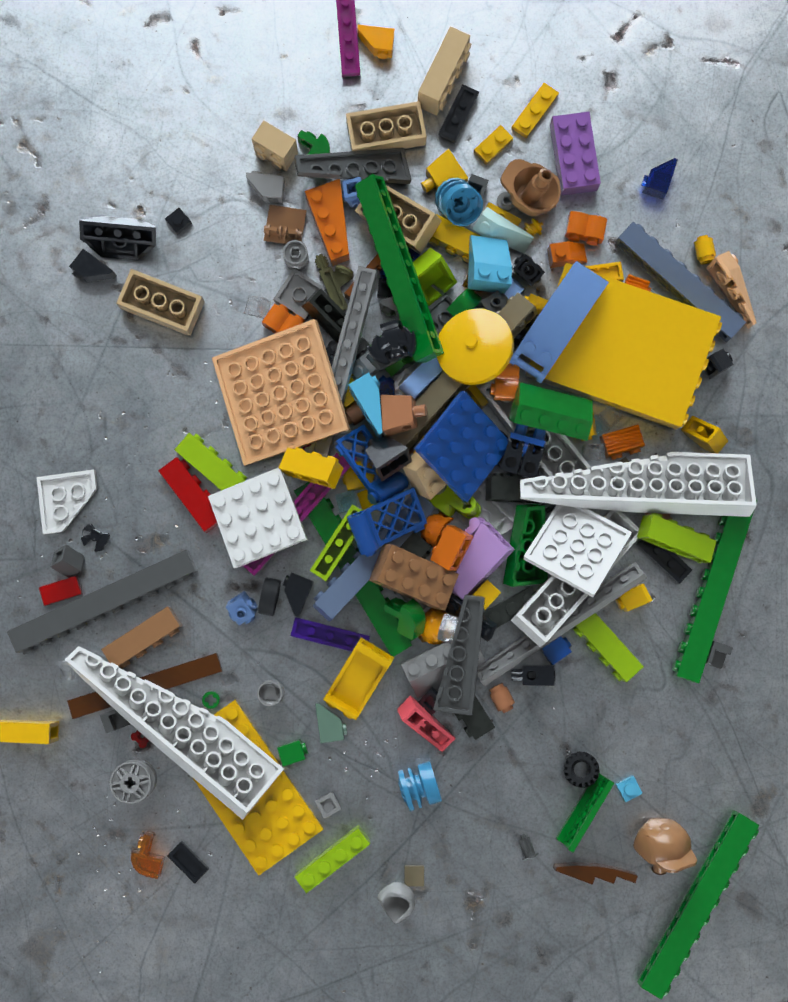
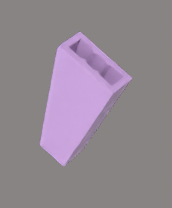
M482 522L479 525L456 571L459 575L452 592L461 599H464L465 595H472L515 550L489 522Z

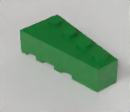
M526 504L516 506L510 545L515 550L507 557L503 584L517 587L542 584L548 579L547 572L523 559L545 524L544 505Z

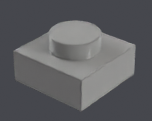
M333 791L315 800L324 819L342 809Z

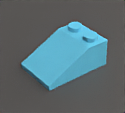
M470 235L468 289L486 292L498 291L501 294H505L512 284V265L507 240Z
M368 372L349 384V391L380 440L382 438L380 383L375 375L371 376Z

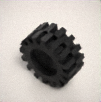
M579 751L573 753L564 763L563 771L565 778L576 787H590L599 777V764L587 752ZM585 762L589 766V773L586 777L580 778L576 776L574 767L577 763Z

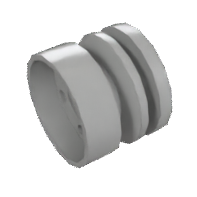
M139 758L131 759L115 768L109 782L110 790L113 796L122 803H138L149 796L155 789L157 775L153 766L146 760ZM131 778L132 781H136V784H134L132 787L131 783H128V780Z

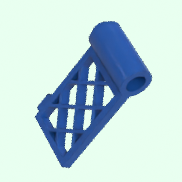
M363 424L334 442V449L340 457L343 456L367 489L369 502L375 505L408 488L409 483L402 472L397 471L384 481H381L374 469L367 468L368 457L365 450L368 448V441L373 436ZM357 433H363L366 438L365 442L357 440ZM342 442L352 443V450L346 449ZM356 444L365 447L364 454L355 452ZM355 457L363 459V466L356 464L354 461ZM366 472L375 475L372 483L366 478Z
M414 487L347 517L359 552L366 557L376 554V550L380 546L411 531L417 533L425 529L424 525L427 524ZM408 494L412 498L410 507L403 504L405 496ZM391 502L397 504L394 514L387 512ZM401 507L409 510L406 519L398 517ZM374 510L381 512L378 522L372 519L370 512ZM413 512L417 513L420 519L415 524L410 522ZM385 514L393 517L390 527L382 524ZM397 519L404 522L403 528L399 532L394 530ZM381 527L388 530L386 538L380 540L378 534Z

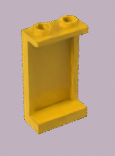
M361 637L323 700L326 701L329 707L342 711L345 717L357 720L394 657Z

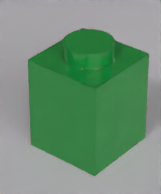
M301 739L277 747L283 767L305 760L306 754H309L306 743H302Z

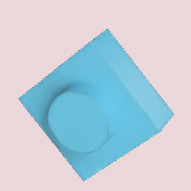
M633 775L615 784L624 802H628L643 794Z

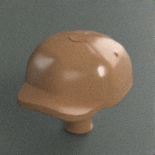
M515 159L508 164L501 175V184L510 194L512 204L528 216L537 217L547 214L559 202L561 193L559 178L540 164Z
M651 818L645 822L635 837L634 849L644 860L653 864L651 869L657 875H664L667 872L677 873L697 864V858L691 850V839L686 830L675 820Z

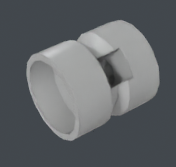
M299 240L287 242L283 248V256L287 267L290 270L296 269L298 271L305 269L309 262L306 245Z
M277 680L265 681L257 690L258 700L265 706H274L283 699L284 687Z

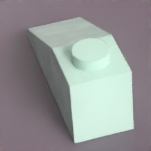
M488 207L482 212L473 227L474 231L484 237L507 240L509 248L525 253L534 239V236Z

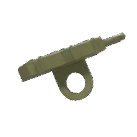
M323 254L316 255L315 263L317 268L321 269L319 274L328 296L343 311H346L348 305L340 288L353 279L354 272L342 265H336L335 271H333L331 266L328 267L327 257H323Z

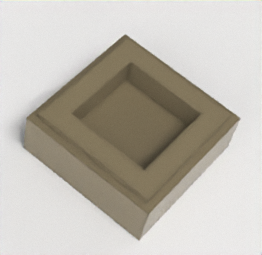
M404 865V884L407 886H424V865Z

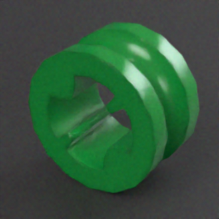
M213 691L205 693L202 697V703L208 709L217 707L220 702L219 695ZM210 694L213 695V698L217 699L216 703L213 702V706L206 702V697L209 698L208 695Z

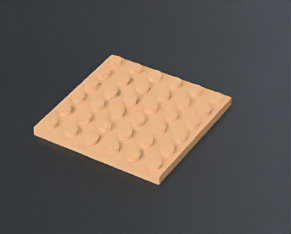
M316 319L212 357L244 466L286 452L287 447L292 449L300 448L350 430Z

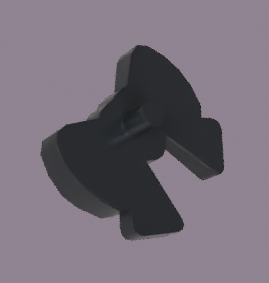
M91 523L86 525L82 531L83 537H81V541L84 546L90 540L96 541L95 552L104 550V546L109 542L110 534L102 533L95 529Z

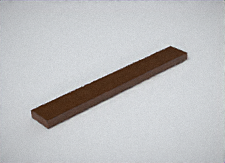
M215 653L139 678L142 680L146 679L164 689H169L222 672L223 670L218 654ZM97 692L67 700L72 719L112 707Z

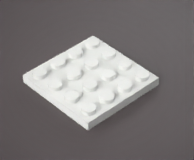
M279 467L208 496L233 568L235 569L308 540L285 477Z
M556 505L523 559L594 598L632 532L587 508Z

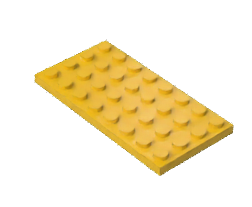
M236 699L214 714L228 721L279 764ZM284 770L243 820L193 778L258 876L324 830Z

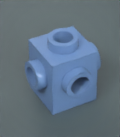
M361 177L342 181V197L344 202L347 201L351 208H357L360 203L355 185L362 181Z
M245 591L230 599L226 605L230 618L236 621L238 625L244 622L246 624L250 623L255 619V614L258 610L255 600L250 598Z

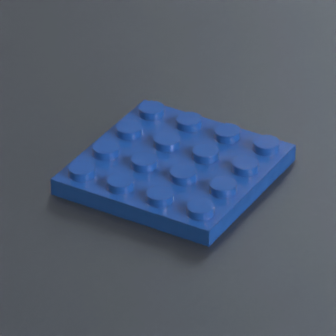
M460 391L414 450L463 502H468L505 454L509 440L465 391Z

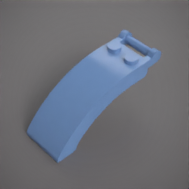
M576 261L527 332L509 363L517 365L535 377L536 381L541 384L609 282ZM521 353L544 368L543 371H538L520 359Z

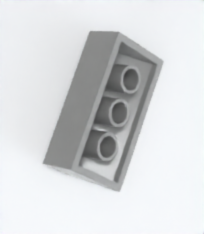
M453 638L401 663L417 699L423 697L432 687L435 690L439 689ZM481 649L479 652L478 667L486 662L481 652Z

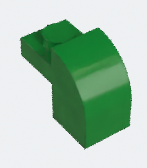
M301 130L297 135L298 143L310 149L308 154L330 153V144L322 133L318 139L309 131Z
M466 289L446 310L454 317L463 311L477 309L482 298L474 290Z
M395 597L384 604L383 611L399 619L397 627L399 634L412 641L423 634L426 617L423 608L417 601L411 599L406 603L404 600Z

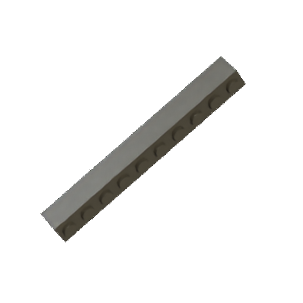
M517 293L515 296H511L505 307L497 311L496 314L506 321L514 339L538 312L530 301L520 293ZM442 370L440 377L428 385L427 391L415 399L416 405L426 404L427 416L417 417V428L390 437L406 446L408 451H410L431 429L459 392L466 391L471 385L454 381Z

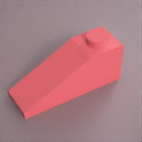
M409 696L397 708L401 720L441 752L456 739L412 696Z

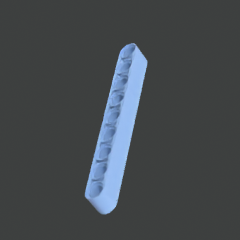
M512 277V284L505 295L509 299L517 293L522 295L526 289ZM437 357L426 363L423 362L400 385L399 389L406 396H412L415 400L427 389L431 382L440 376L443 369L439 365Z

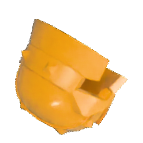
M433 608L425 613L426 623L424 632L418 638L423 643L441 644L450 639L453 634L454 624L452 618L443 610H435Z

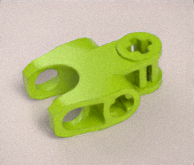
M448 485L443 493L435 495L431 500L427 499L439 512H442L447 517H452L455 512H458L470 520L474 517L478 518L481 514L482 508L473 496L468 502H463Z

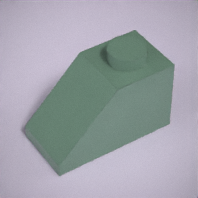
M320 702L316 703L320 743L344 740V735H348L346 723H342V719Z

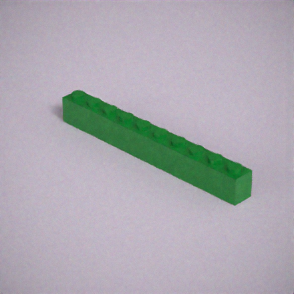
M371 174L355 185L357 197L361 202L363 215L367 220L369 232L375 243V250L381 261L380 265L385 272L387 285L391 290L393 302L397 307L399 320L411 333L412 331L415 332L417 349L412 357L415 362L426 363L442 355L444 351L384 178Z
M307 482L294 490V493L297 497L309 485L310 482ZM323 498L308 515L325 545L342 521L339 514L335 516L332 509L335 507L329 498ZM352 544L350 545L338 564L340 570L347 562L350 565L354 562L353 556L359 551L358 547L355 549ZM368 580L355 595L389 653L394 657L411 647L412 640L397 632L399 619L383 611L384 604L389 602L390 599L383 597L381 591L384 589L382 586Z
M753 513L750 517L720 516L718 522L720 525L719 532H716L713 537L716 540L712 560L702 572L701 579H703L701 587L697 588L695 597H697L696 604H693L690 609L689 615L691 619L684 628V634L686 635L684 641H681L678 647V652L680 653L678 660H675L672 666L673 675L676 677L700 683Z
M735 810L732 812L640 975L637 983L641 988L661 1000L664 996L668 995L672 980L678 977L681 971V964L689 958L690 948L693 943L699 940L702 927L708 924L710 913L713 908L715 909L718 906L722 891L728 888L731 875L737 872L740 859L749 850V843L758 835L759 824Z

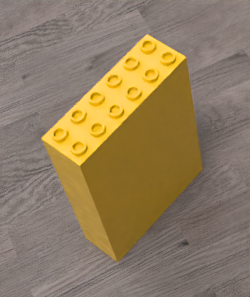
M565 264L558 286L573 266L572 264ZM596 273L609 283L542 383L673 429L682 427L686 424L689 414L686 412L695 401L696 396L693 393L701 384L702 377H700V374L708 365L709 359H706L709 352H712L716 341L713 338L721 329V316ZM530 360L529 365L540 372L543 371L544 368ZM526 372V377L537 380L535 377Z

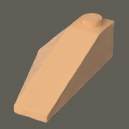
M730 251L718 255L706 269L734 310L743 316V320L746 321L745 325L749 329L757 322L738 259Z

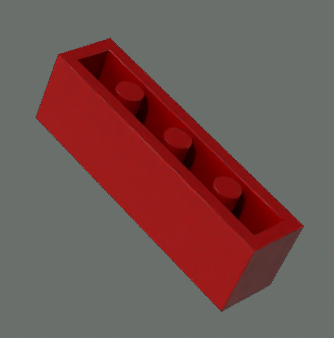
M176 457L158 471L203 531L208 533L218 525L208 498L211 494L207 489L203 491L200 487L202 483L196 474L191 475L188 471L190 468L188 463L184 459L180 460Z

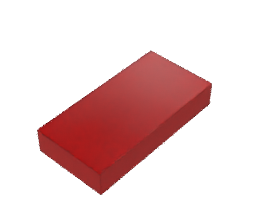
M78 576L39 587L44 606L83 594Z

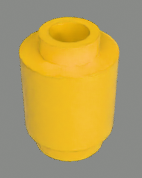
M708 235L697 237V240L694 242L697 260L700 261L701 265L709 264L716 256L713 238L708 237Z

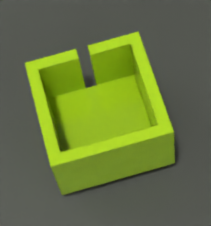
M431 247L413 261L428 306L442 296L440 292L431 286L432 284L445 293L457 283L443 256Z

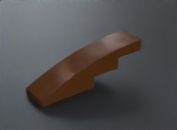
M568 862L553 865L555 871L592 885L595 877L612 884L615 883L616 877L636 883L638 877L632 871L598 863Z

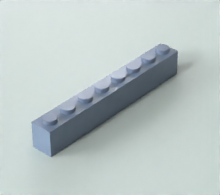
M632 222L616 240V245L681 303L721 316L720 322L722 326L717 335L726 343L746 323L739 312H734L729 307L727 301L716 296L715 291L711 287H706L701 282L699 276L688 271L687 266L683 262H678L673 257L672 252L660 246L659 241L653 236L650 237L640 224Z
M417 494L425 518H427L435 510V507L425 497ZM411 495L404 502L409 507L412 503ZM403 508L400 510L398 517L406 519L409 510ZM413 512L410 522L415 524L420 519L418 514ZM397 519L394 530L401 531L404 522ZM386 521L383 525L390 527L391 522L388 523ZM381 527L379 537L380 540L386 538L388 530ZM413 531L386 544L400 547ZM382 546L376 550V554L369 557L361 555L358 551L353 556L354 562L351 565L347 562L340 570L342 574L337 579L334 576L327 584L329 588L325 592L320 591L313 598L316 602L312 606L329 622L368 582Z

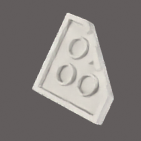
M96 470L36 477L43 534L61 533L68 528L98 489Z

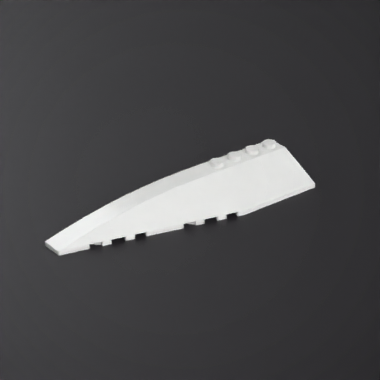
M670 452L664 456L654 455L642 460L637 458L632 459L631 462H615L593 466L587 470L577 469L571 473L563 474L561 472L549 477L544 475L520 480V499L579 508L639 513L750 517L757 506L750 455Z
M79 646L65 659V662L122 717L242 820L284 770L282 766L224 718L209 713L208 710L202 707L199 708L191 704L190 701L175 696L174 693L146 679L142 680L136 677V674L130 671L126 672L118 668V665L112 662L110 664L102 660L100 656Z

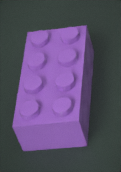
M590 112L552 116L550 132L557 177L560 181V196L597 191L601 181Z

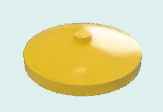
M470 309L463 311L451 318L444 325L438 336L444 351L442 355L437 357L438 363L451 379L462 384L478 385L491 381L504 371L513 355L514 339L508 324L501 316L490 310Z

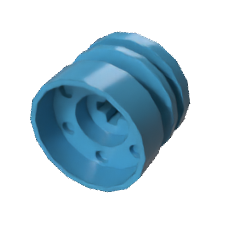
M450 178L444 181L436 191L435 204L437 209L454 225L468 226L480 216L483 209L482 197L465 180Z
M430 761L418 765L417 775H414L410 767L407 768L410 777L405 778L403 770L398 771L400 791L410 811L415 810L412 802L417 800L419 808H422V798L426 797L429 805L442 802Z

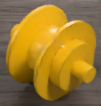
M532 218L531 224L525 222L523 229L532 236L536 233L542 235L541 226H543V223H539L538 220Z

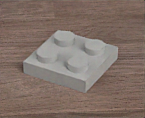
M293 269L273 300L279 305L286 306L290 312L301 316L306 321L309 314L301 306L313 293L320 288L325 292L326 288L298 270Z

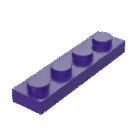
M295 617L290 635L348 651L354 650L361 637L367 641L370 639L368 635Z

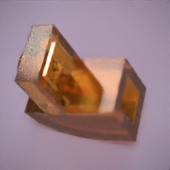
M147 831L139 838L137 848H140V850L134 849L131 852V862L133 868L139 874L158 879L161 876L165 856L150 853L155 833Z

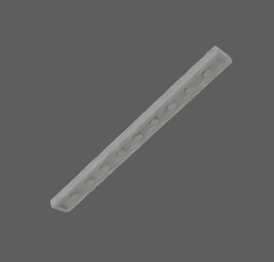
M358 266L332 364V371L342 404H344L379 272ZM335 435L312 443L309 453L314 451L326 458L330 456Z
M636 562L603 583L594 598L588 595L544 645L539 647L525 635L480 665L477 676L482 685L486 686L647 579L645 573Z

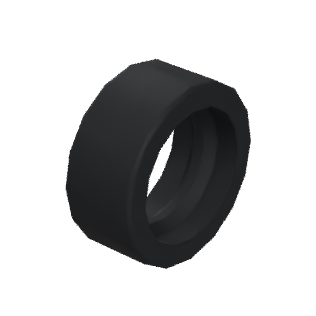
M265 578L259 600V614L274 616L281 580Z

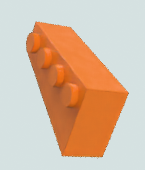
M336 179L305 191L308 206L331 266L349 261L340 179Z

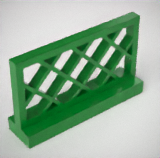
M600 773L595 783L585 788L556 837L572 853H574L614 785V782Z

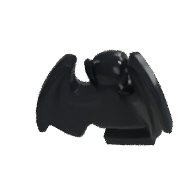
M396 319L380 324V328L383 331L382 336L375 335L372 345L367 346L375 360L383 364H389L390 361L386 356L388 351H390L391 359L401 358L404 354H407L403 346H406L408 355L412 357L417 349L415 332L412 331L411 333L405 326L401 330V324Z

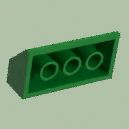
M519 382L509 420L517 424L588 441L593 424V401Z

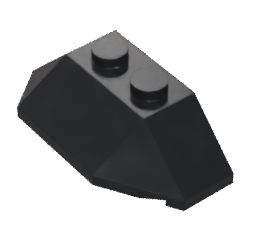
M101 216L79 220L80 240L85 242L100 257L139 260L156 246V226L141 219Z

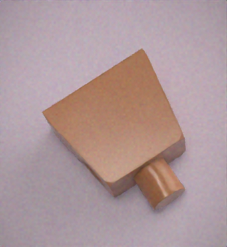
M381 395L382 431L387 436H392L417 428V417L427 416L426 404L416 405V401L412 396Z

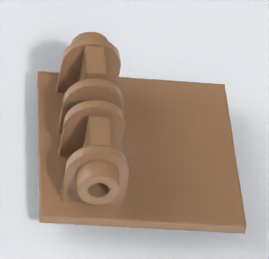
M270 204L267 223L264 226V241L287 244L291 240L302 241L307 210Z

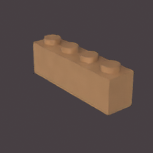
M167 606L101 650L110 664L112 662L118 665V668L124 669L131 664V659L135 657L139 659L146 655V650L151 646L156 648L164 643L162 639L168 635L171 638L180 632L179 628L183 625L172 608Z

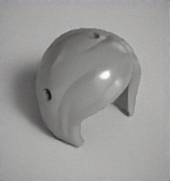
M399 882L390 883L377 895L379 903L394 924L404 921L414 910L415 895L406 884Z

